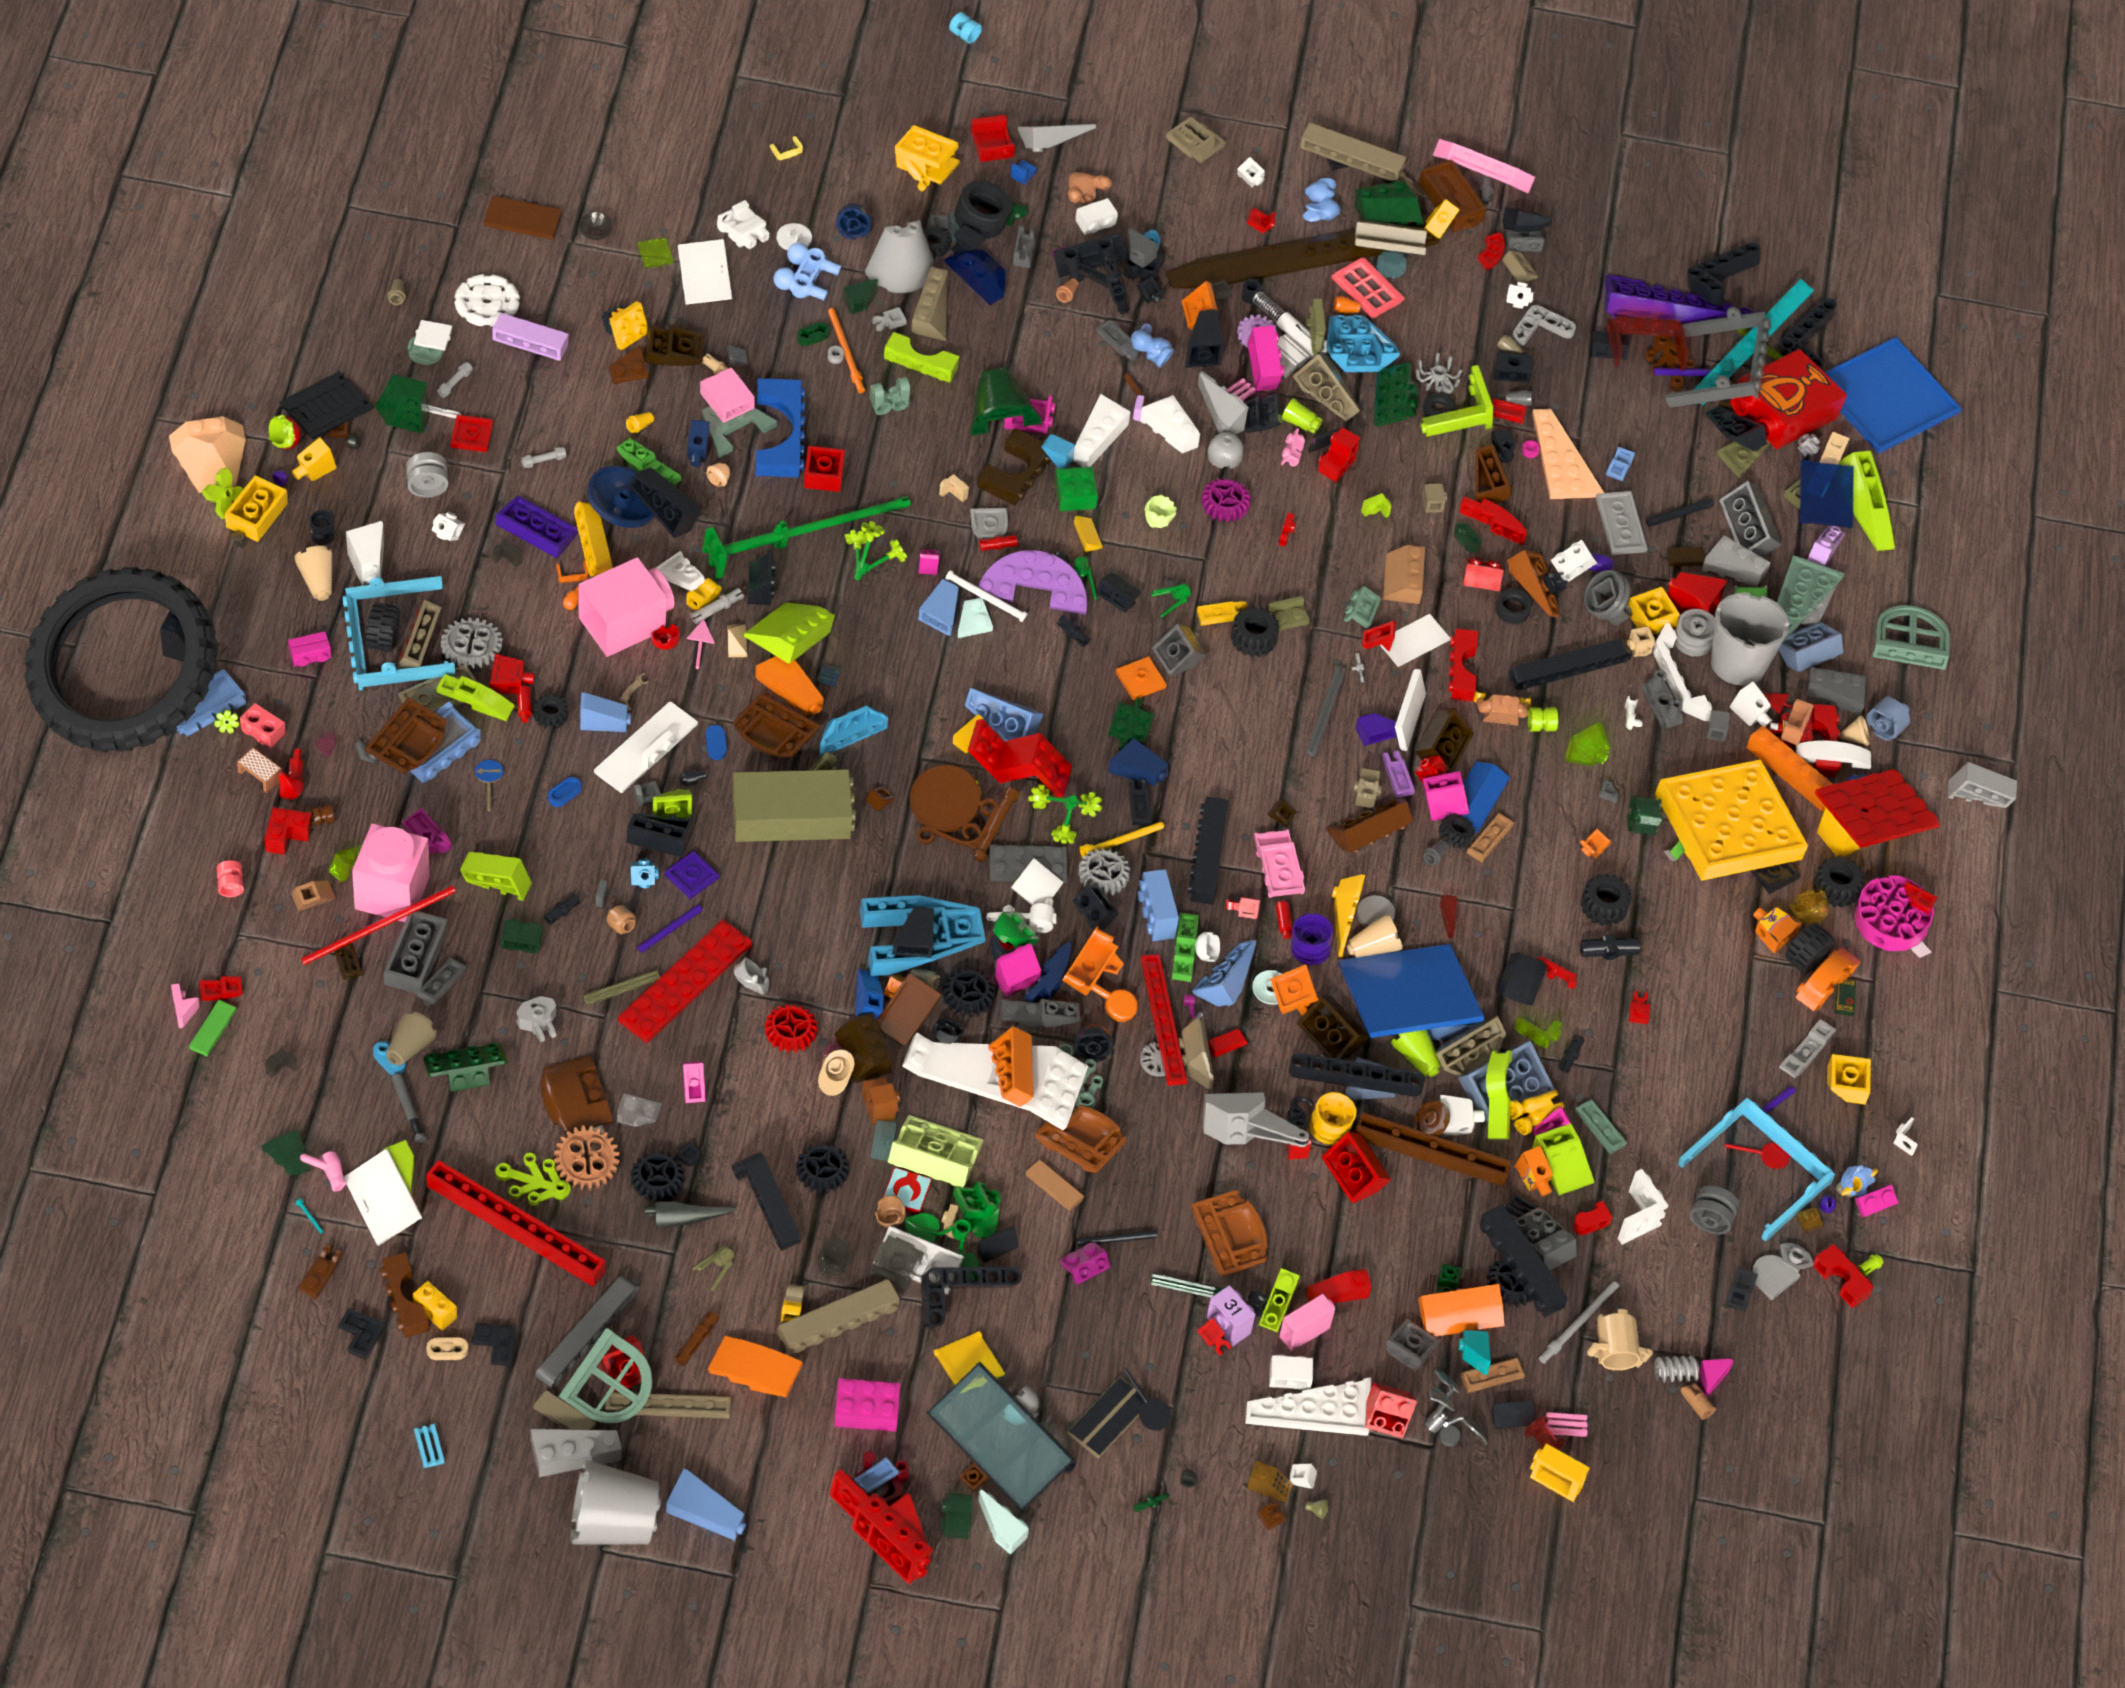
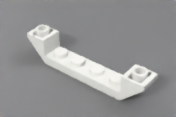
M1666 623L1656 640L1653 654L1660 669H1663L1667 674L1665 679L1675 700L1678 699L1683 704L1681 711L1703 721H1708L1712 705L1707 701L1705 695L1691 698L1690 691L1684 685L1683 677L1677 671V664L1670 656L1669 648L1674 646L1677 638L1676 631L1672 629L1670 623Z

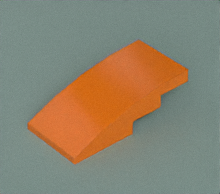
M724 1336L708 1370L710 1374L728 1377L730 1382L748 1385L750 1390L787 1397L803 1363L765 1346Z

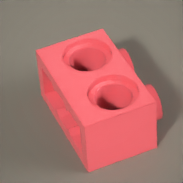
M256 703L240 717L242 731L256 738L260 744H265L270 748L286 734L285 722Z

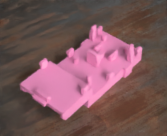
M1289 829L1279 832L1254 833L1257 847L1256 854L1262 860V871L1265 873L1264 880L1269 898L1273 896L1304 894L1303 871L1300 870Z

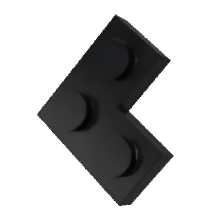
M348 1308L339 1323V1329L355 1335L348 1347V1353L367 1360L385 1329V1323Z
M475 1323L473 1345L493 1347L491 1365L512 1367L516 1326Z

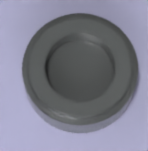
M1449 1425L1447 1428L1443 1427L1440 1431L1439 1439L1445 1446H1455L1459 1442L1460 1431L1453 1425Z

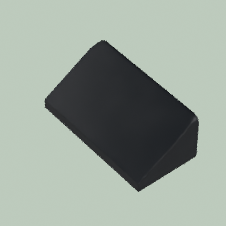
M1011 1226L978 1242L977 1253L984 1263L1019 1247L1015 1227Z
M1532 1400L1493 1404L1491 1412L1495 1429L1535 1425L1534 1403Z

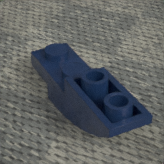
M1069 941L1064 946L1061 945L1052 958H1048L1043 964V975L1038 979L1037 984L1033 988L1030 987L1026 991L1025 1002L1038 1003L1042 998L1051 1000L1063 983L1062 979L1066 975L1071 954V943Z

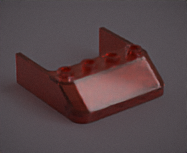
M1625 316L1609 317L1607 331L1615 367H1619L1623 352L1619 333L1674 337L1680 369L1685 371L1689 352L1683 326L1678 320Z

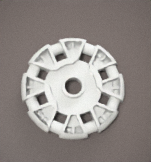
M480 274L467 279L466 283H462L458 287L455 294V307L459 315L465 317L469 323L482 327L483 325L494 326L501 310L503 314L514 316L520 304L518 301L520 297L516 287L512 283L509 284L507 279L491 274V276ZM484 283H491V286H484ZM484 300H490V301H492V302H491V303H484L483 301H484Z

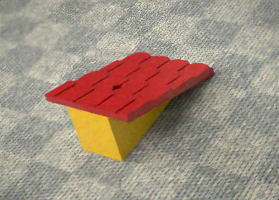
M1894 769L1878 774L1874 773L1856 780L1851 779L1839 784L1835 783L1816 789L1814 793L1826 807L1817 834L1836 857L1842 856L1844 858L1863 847L1938 828L1941 824L1936 815L1926 807L1925 802L1915 794L1914 789Z

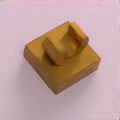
M1813 1207L1799 1211L1796 1214L1803 1232L1822 1228L1823 1222L1817 1208Z

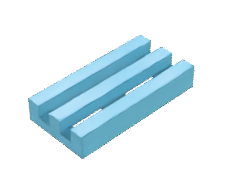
M431 1424L430 1427L423 1426L422 1429L414 1428L423 1467L427 1468L443 1464L444 1457L435 1424ZM430 1432H432L436 1451L439 1458L438 1460H435L434 1452L428 1434ZM421 1434H424L425 1441L431 1461L427 1462L425 1451L420 1437Z

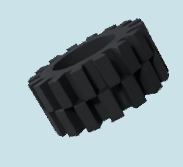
M929 225V229L927 226L924 227V234L927 242L929 240L940 242L938 244L928 242L933 258L935 259V256L941 258V254L945 256L946 252L948 253L950 234H948L947 230L944 231L943 227L939 229L938 225L933 228V225Z
M545 693V697L540 695V699L537 698L535 700L534 717L539 726L543 724V728L546 729L547 726H550V729L556 726L557 729L560 727V724L562 726L565 724V721L568 719V703L565 698L561 699L560 694L556 697L555 693H552V696H549V693ZM552 707L556 708L558 712L555 714H547L544 712V710L546 708Z
M1451 813L1442 821L1438 828V833H1440V838H1443V842H1448L1447 845L1450 846L1452 844L1453 848L1458 846L1459 849H1462L1469 845L1475 835V827H1472V822L1468 823L1469 819H1463L1462 815L1458 817L1456 813L1454 815Z

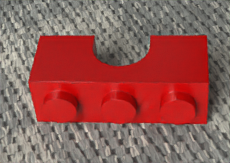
M1833 1244L1816 1256L1813 1267L1825 1280L1833 1275H1838L1846 1281L1839 1295L1852 1309L1870 1297L1874 1288L1871 1281L1863 1276L1858 1267L1848 1260L1841 1249H1838Z

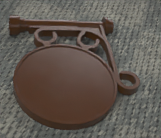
M953 765L932 767L924 771L915 780L910 792V805L913 815L924 826L917 833L918 840L923 845H929L934 841L936 835L957 845L973 849V858L979 862H984L988 858L986 851L996 836L1011 805L1017 801L1020 793L1013 788L1007 787L1003 794L1004 798L997 807V803L993 799L988 798L981 801L979 786L974 777L966 770ZM986 804L994 805L991 815L990 812L984 810ZM979 808H981L983 815L989 817L982 832L976 824L971 823L976 817ZM963 828V837L967 841L958 840L944 833L954 832ZM973 828L979 836L969 841L966 831ZM924 832L932 833L928 840L922 839L921 834Z

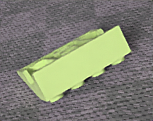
M908 1115L897 1141H893L888 1163L894 1164L896 1167L912 1170L917 1174L930 1176L935 1180L948 1182L953 1186L964 1187L984 1139Z

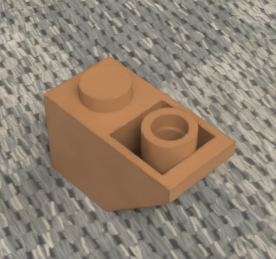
M312 881L295 887L292 892L298 912L335 899L329 881Z

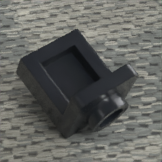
M1153 276L1136 286L1147 304L1152 301L1157 303L1164 298L1163 294L1167 292L1165 288L1163 290L1160 289Z

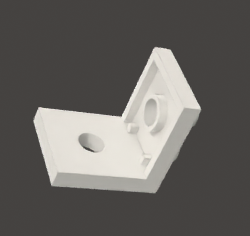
M1643 1169L1635 1172L1629 1189V1193L1642 1211L1624 1219L1618 1236L1621 1244L1627 1243L1661 1226L1660 1219L1664 1218L1666 1214L1663 1210L1668 1208V1204L1665 1202L1661 1191L1655 1188L1651 1177L1645 1174Z

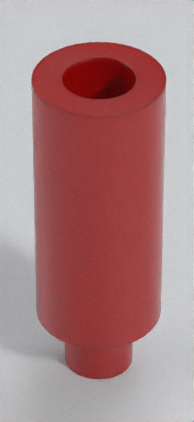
M528 686L517 688L518 716L524 723L528 722L529 717L532 716L531 689Z
M1281 901L1275 905L1279 932L1283 934L1284 939L1291 938L1293 928L1290 905L1286 901Z

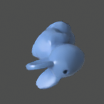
M1319 179L1305 189V194L1314 204H1306L1305 207L1308 211L1303 214L1304 220L1309 222H1316L1320 219L1330 221L1339 215L1341 211L1340 206L1332 198L1335 195L1336 182L1333 179Z
M1143 324L1140 330L1132 334V346L1137 351H1146V358L1153 361L1158 368H1161L1170 359L1174 349L1168 340L1160 337L1153 338L1151 336V325Z

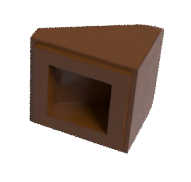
M882 786L871 789L866 801L876 811H880L896 798Z

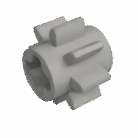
M1805 434L1799 439L1798 444L1800 446L1797 448L1804 456L1807 454L1812 456L1820 449L1818 445L1820 441L1814 434L1810 436Z

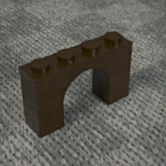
M1014 428L1006 438L1004 451L1022 459L1028 465V468L1018 474H1009L987 464L978 476L977 487L1016 506L1019 500L1022 501L1028 488L1031 489L1033 487L1036 477L1042 475L1045 465L1050 464L1052 461L1041 447L1044 442Z

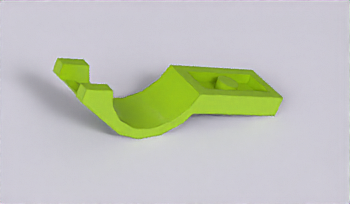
M1492 1051L1486 1074V1088L1489 1097L1488 1139H1509L1511 1099L1507 1092L1506 1074L1507 1068L1512 1062V1051H1507L1506 1053Z

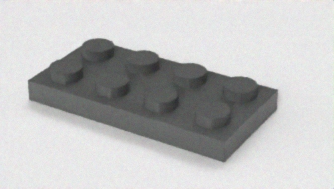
M990 845V881L1014 882L1034 858L1063 883H1067L1066 847Z

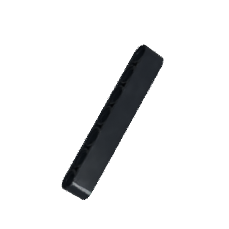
M1616 639L1513 667L1508 674L1517 690H1524L1628 661L1632 654L1624 639Z
M1303 1053L1293 1054L1288 1067L1289 1074L1298 1079L1413 1097L1419 1096L1422 1093L1425 1083L1424 1075L1418 1071Z

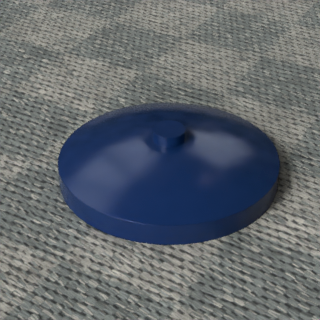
M607 466L597 470L592 475L587 486V497L592 508L603 519L625 528L642 527L653 520L655 517L653 513L629 487L634 474L638 472L621 466Z

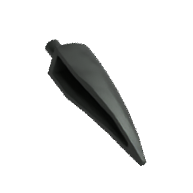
M655 1202L654 1206L644 1207L645 1214H654L655 1228L698 1223L736 1210V1207H704L679 1202Z

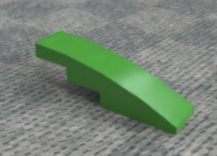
M1179 913L1172 972L1173 980L1191 982L1199 915Z

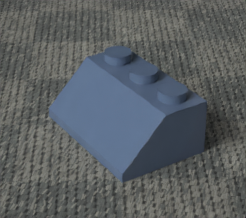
M1818 622L1793 632L1782 643L1779 652L1787 666L1797 672L1806 670V668L1819 665L1825 660L1833 659L1842 654V634L1826 624Z

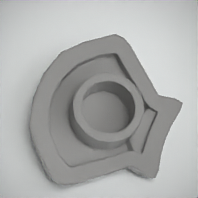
M1793 1243L1780 1245V1253L1783 1258L1782 1263L1791 1267L1796 1272L1814 1265L1810 1254L1799 1245Z

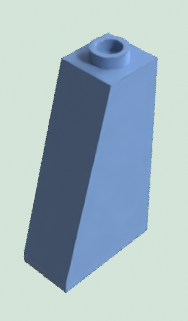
M683 1469L666 1503V1513L736 1540L738 1534L742 1535L746 1526L744 1513L691 1472Z

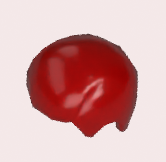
M671 624L670 628L661 625L658 630L653 631L651 634L653 646L660 650L674 649L680 640V629L675 624Z

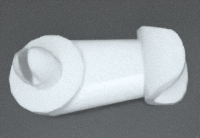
M1630 696L1627 697L1625 703L1626 728L1632 730L1633 726L1641 727L1643 723L1641 720L1635 719V708L1638 699L1632 701Z

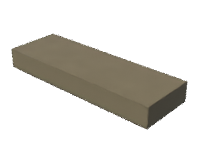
M547 1390L533 1405L535 1410L566 1430H593L596 1427L594 1420Z

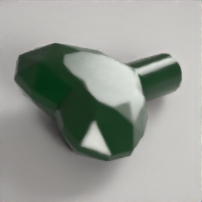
M1013 201L1006 225L1011 226L1015 219L1028 215V207Z

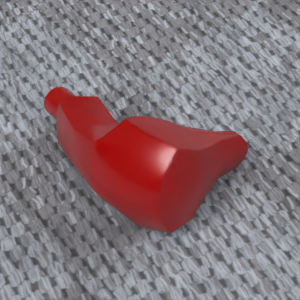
M294 749L293 758L289 762V774L287 775L283 772L278 774L280 797L287 800L296 799L303 792V761L301 760L302 750Z

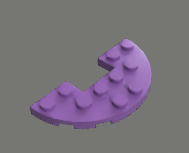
M1028 550L1009 554L995 562L987 570L978 588L996 598L1007 602H1013L1016 585L1052 591L1049 609L1086 615L1087 597L1080 577L1068 563L1046 552Z

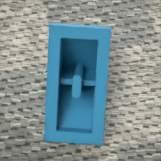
M1053 434L1049 435L1041 446L1058 469L1069 468L1074 459L1075 444Z

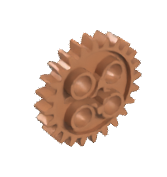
M582 1125L581 1131L574 1127V1134L567 1131V1138L561 1136L560 1139L563 1144H556V1148L559 1149L554 1151V1155L558 1157L554 1159V1162L559 1164L556 1167V1171H562L560 1178L566 1176V1182L572 1181L573 1188L580 1184L581 1190H583L585 1185L588 1186L589 1190H591L592 1185H595L598 1189L600 1182L604 1185L607 1184L606 1178L612 1180L613 1175L611 1172H617L615 1166L619 1165V1160L615 1158L619 1157V1152L614 1151L618 1146L611 1145L613 1138L606 1139L608 1132H605L603 1135L600 1134L601 1128L594 1132L593 1126H590L589 1131L585 1129L584 1125ZM583 1141L587 1142V1156L588 1158H590L588 1164L590 1170L589 1175L586 1172V1159L584 1158L585 1149ZM597 1144L601 1149L594 1151L590 1146ZM577 1146L581 1151L574 1153L570 1148ZM599 1163L603 1166V1168L601 1170L594 1169L593 1164ZM575 1165H579L583 1168V1170L580 1172H576L573 1170L572 1167Z

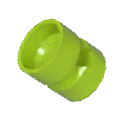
M1540 707L1529 708L1528 729L1530 732H1540L1541 729H1544L1546 732L1557 731L1558 711L1556 707H1545L1544 710Z

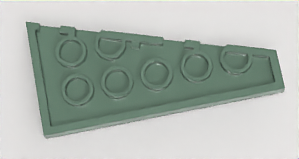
M1793 555L1777 600V604L1781 606L1789 619L1788 634L1785 640L1844 578V573Z

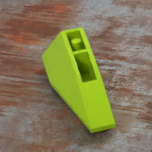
M1871 451L1853 452L1840 460L1834 474L1840 494L1876 551L1893 550L1895 545L1889 512Z

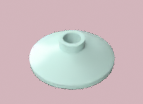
M1273 970L1259 973L1252 985L1254 995L1266 1004H1278L1275 993L1268 990H1273L1270 979L1282 973Z

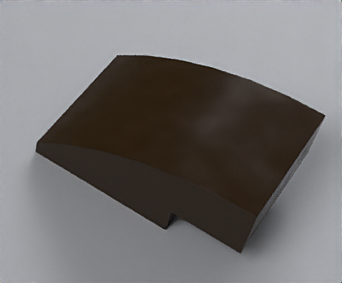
M671 325L669 329L650 326L646 336L644 361L666 366L702 364L705 334Z

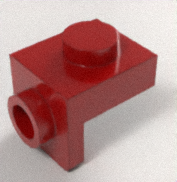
M1253 207L1249 212L1246 224L1264 234L1268 229L1274 227L1276 213L1272 212L1267 216Z

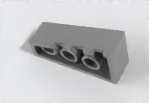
M531 1429V1444L539 1477L582 1469L584 1460L606 1464L620 1461L622 1458V1448L617 1431Z

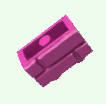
M325 632L288 640V650L293 666H306L312 662H324L331 658L330 645Z

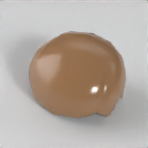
M894 1195L885 1196L880 1199L877 1211L875 1212L876 1219L885 1228H889V1226L898 1227L906 1217V1209L901 1199Z

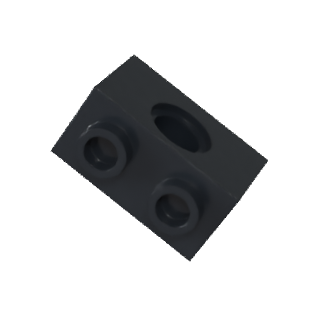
M1506 352L1496 353L1494 380L1530 382L1532 355Z

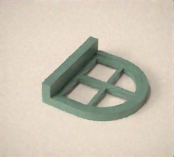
M1910 605L1895 606L1885 610L1877 621L1872 657L1945 670L1949 659L1950 633L1946 624L1937 615L1926 609ZM1898 616H1910L1909 626L1888 622ZM1917 617L1929 622L1937 631L1916 628ZM1886 628L1909 632V643L1885 639ZM1916 633L1939 637V648L1916 644Z
M606 1328L559 1397L595 1421L602 1423L622 1422L636 1415L646 1404L652 1388L651 1370L647 1360L639 1350ZM611 1345H614L631 1357L616 1380L597 1368V1365ZM634 1361L640 1370L642 1379L638 1396L619 1383ZM591 1374H594L611 1386L596 1409L577 1397V1394ZM614 1389L633 1401L629 1407L619 1412L606 1413L600 1411Z

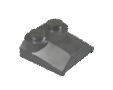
M1407 1318L1387 1340L1386 1346L1391 1356L1409 1368L1419 1369L1441 1340L1435 1338Z

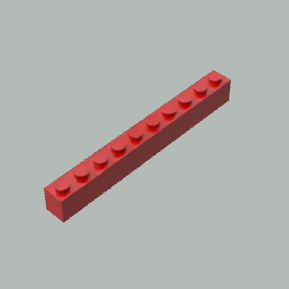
M440 1160L426 1174L427 1187L592 1287L605 1274L606 1261Z

